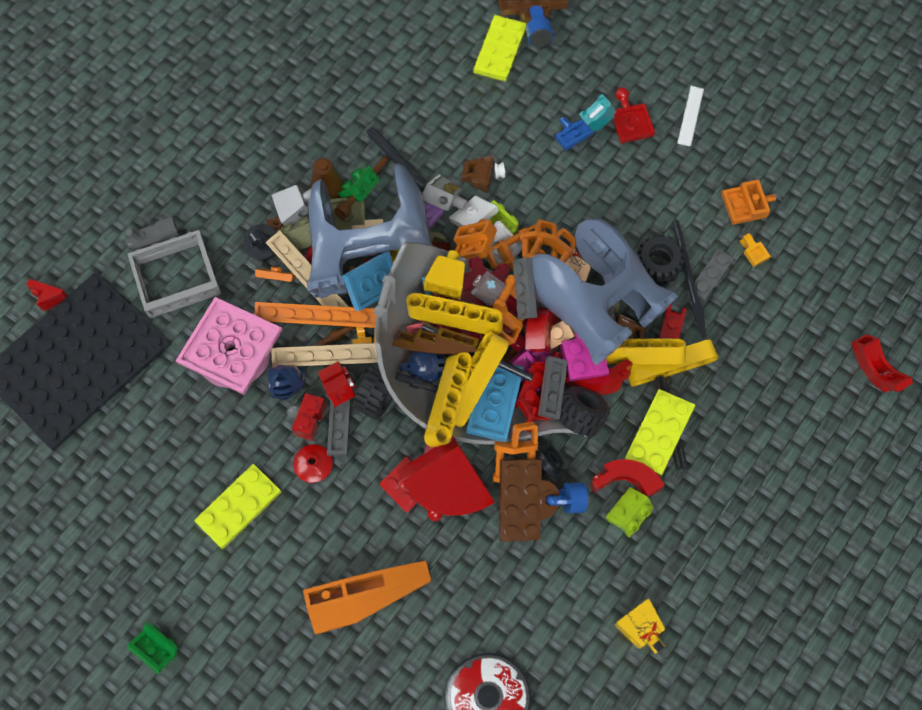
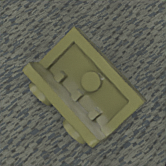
M308 216L300 218L297 223L292 225L289 223L281 227L280 231L298 251L312 245Z

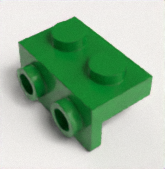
M370 166L362 169L357 168L351 173L352 177L341 185L342 189L338 194L341 198L353 195L360 203L376 186L380 178Z
M148 622L144 624L143 631L127 646L128 650L158 675L177 657L178 652L175 641L171 638L167 639L157 626H152Z

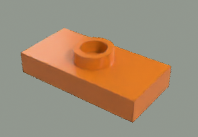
M271 267V269L259 268L255 270V276L259 278L288 282L296 279L293 272L282 271L280 267Z

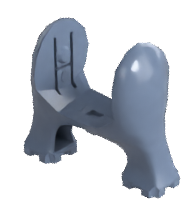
M395 164L397 192L401 204L392 221L367 228L341 231L336 229L332 203L324 180L319 179L312 185L308 207L313 258L307 291L312 293L314 298H324L332 294L340 295L348 292L342 276L344 275L343 266L348 259L372 256L393 250L399 251L404 242H418L433 246L421 192L404 165Z
M587 219L577 227L575 233L576 246L582 259L603 275L605 285L599 286L582 281L572 268L549 254H536L532 257L536 300L575 331L585 343L591 360L597 366L620 347L633 333L628 327H623L615 322L607 310L616 305L620 300H623L635 311L639 323L645 328L660 316L678 296L673 291L667 290L654 282L644 268L638 254L617 228L602 219Z

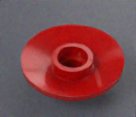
M316 444L301 448L293 461L296 475L307 483H317L324 480L330 474L333 467L332 456L327 455V449ZM315 459L316 461L314 464L310 465L309 460Z

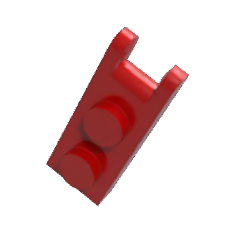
M672 304L668 306L659 339H679L687 308L683 307L680 314L671 311Z

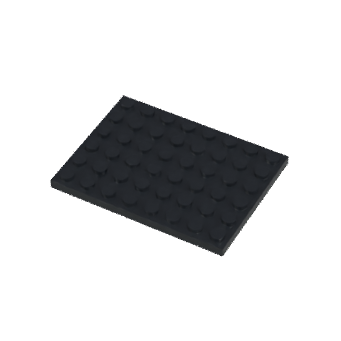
M95 272L0 354V397L52 451H55L171 344Z

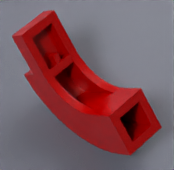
M536 308L537 317L530 318L527 321L526 350L530 352L551 351L552 326L561 322V319L547 308Z
M866 334L851 342L858 364L868 379L878 389L885 393L890 390L898 392L913 384L911 376L897 371L888 363L883 354L880 339Z
M626 359L613 368L608 369L609 374L607 376L568 381L567 384L569 386L587 388L598 395L611 394L619 391L622 381L630 377L633 364Z
M630 459L614 460L605 464L602 469L604 474L601 472L595 475L590 485L595 493L612 482L627 481L636 486L639 492L648 498L661 491L665 486L654 470L641 462Z

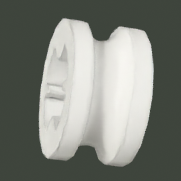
M503 162L501 164L494 163L495 179H498V177L505 178Z

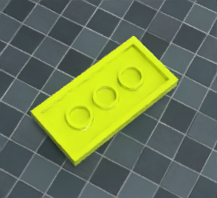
M494 15L476 61L474 73L506 82L526 31L527 23Z
M658 389L625 459L641 462L654 470L657 475L662 476L694 411L695 404Z
M252 464L194 521L223 550L281 493V490Z

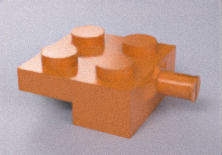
M759 180L741 183L740 187L722 190L721 192L732 225L767 218L770 213L768 202L776 201L775 194L764 195Z
M480 219L477 223L458 228L453 240L457 244L455 251L461 257L468 260L475 256L481 259L487 257L497 232L491 220Z

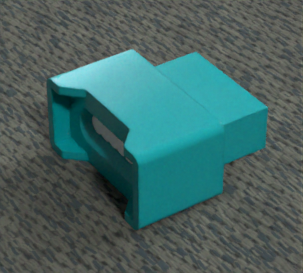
M601 94L594 104L579 115L592 131L597 130L598 132L614 118L613 114L616 111L606 97Z

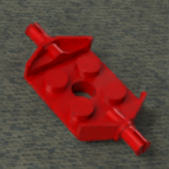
M554 351L552 357L560 359L562 354ZM534 362L531 364L528 373L532 374L533 377L530 382L524 381L516 400V404L527 419L525 423L552 420L538 416L540 397L536 394V388L542 389L546 362ZM565 376V383H568L569 380Z

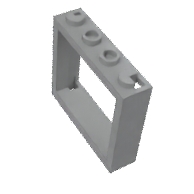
M199 230L191 233L188 232L179 237H172L167 241L154 243L149 247L136 249L137 251L127 254L144 310L149 318L222 294L205 242ZM199 245L211 282L151 302L139 265Z

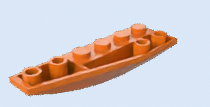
M426 561L305 589L303 590L314 633L316 635L356 624L431 582Z

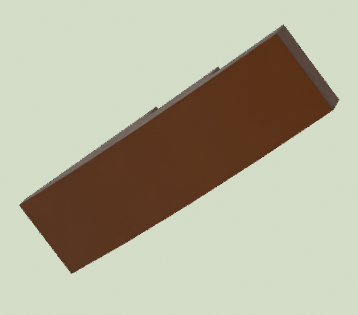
M440 328L438 334L419 329L416 335L398 330L393 339L392 346L419 352L456 354L475 352L479 339L444 328Z

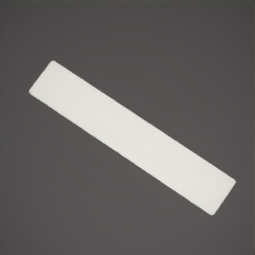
M694 86L690 88L678 144L691 146L703 88Z

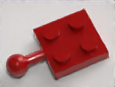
M623 87L619 88L615 93V97L622 103L623 108L615 109L616 112L613 114L612 122L620 144L654 137L655 131L645 103L630 106L628 102L629 91Z
M406 456L379 483L406 513L417 502L407 489L403 490L397 480L400 477L397 470L413 461L409 456ZM426 509L427 516L431 521H439L443 517V514Z

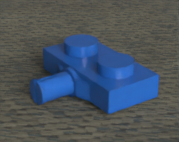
M563 116L559 121L565 128L556 134L555 139L567 151L592 136L594 131L587 126L583 119L570 123Z

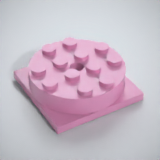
M215 297L179 354L176 362L201 374L214 385L230 388L245 395L251 383L266 369L271 357V349L283 329ZM231 347H235V348H236V349H234V350H232V351H228L229 348H231Z

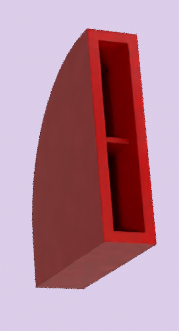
M453 436L447 444L434 447L397 470L400 477L397 481L403 490L407 489L416 502L432 512L453 516L477 512L495 503L488 489Z

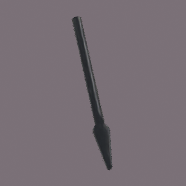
M674 220L672 225L676 241L679 242L678 247L682 246V253L685 256L683 259V269L692 301L691 310L702 338L705 339L704 309L699 302L679 220Z

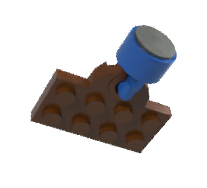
M498 0L501 16L518 14L521 20L528 23L526 33L529 43L534 47H543L548 45L554 37L551 23L548 20L551 16V10L568 8V1Z
M540 458L500 460V542L540 540L541 520L552 516L559 505L563 504L567 514L585 513L589 507L587 486L583 482L565 483L563 489H557L553 483L541 478L542 460Z

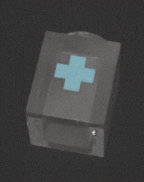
M486 271L483 276L478 275L472 283L475 287L471 293L491 306L498 299L506 284Z

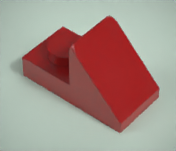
M29 279L26 284L31 290V294L39 298L36 304L42 311L55 307L68 296L62 289Z

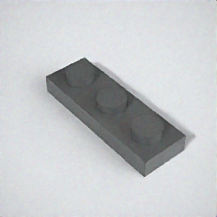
M719 249L695 280L698 298L703 303L734 260V258Z
M526 257L513 260L518 320L536 318L537 309L532 258Z
M552 356L546 357L538 416L554 420L560 419L568 361Z
M330 400L328 456H348L351 400L337 407H334Z

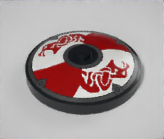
M482 653L464 660L454 670L446 689L447 710H530L531 690L524 672L516 663L499 654Z

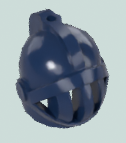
M414 351L408 357L406 364L400 365L399 369L401 373H408L410 376L415 375L421 377L423 381L433 383L442 376L446 359L441 353Z
M278 365L268 368L269 389L272 398L287 400L299 393L306 381L304 368L294 365Z

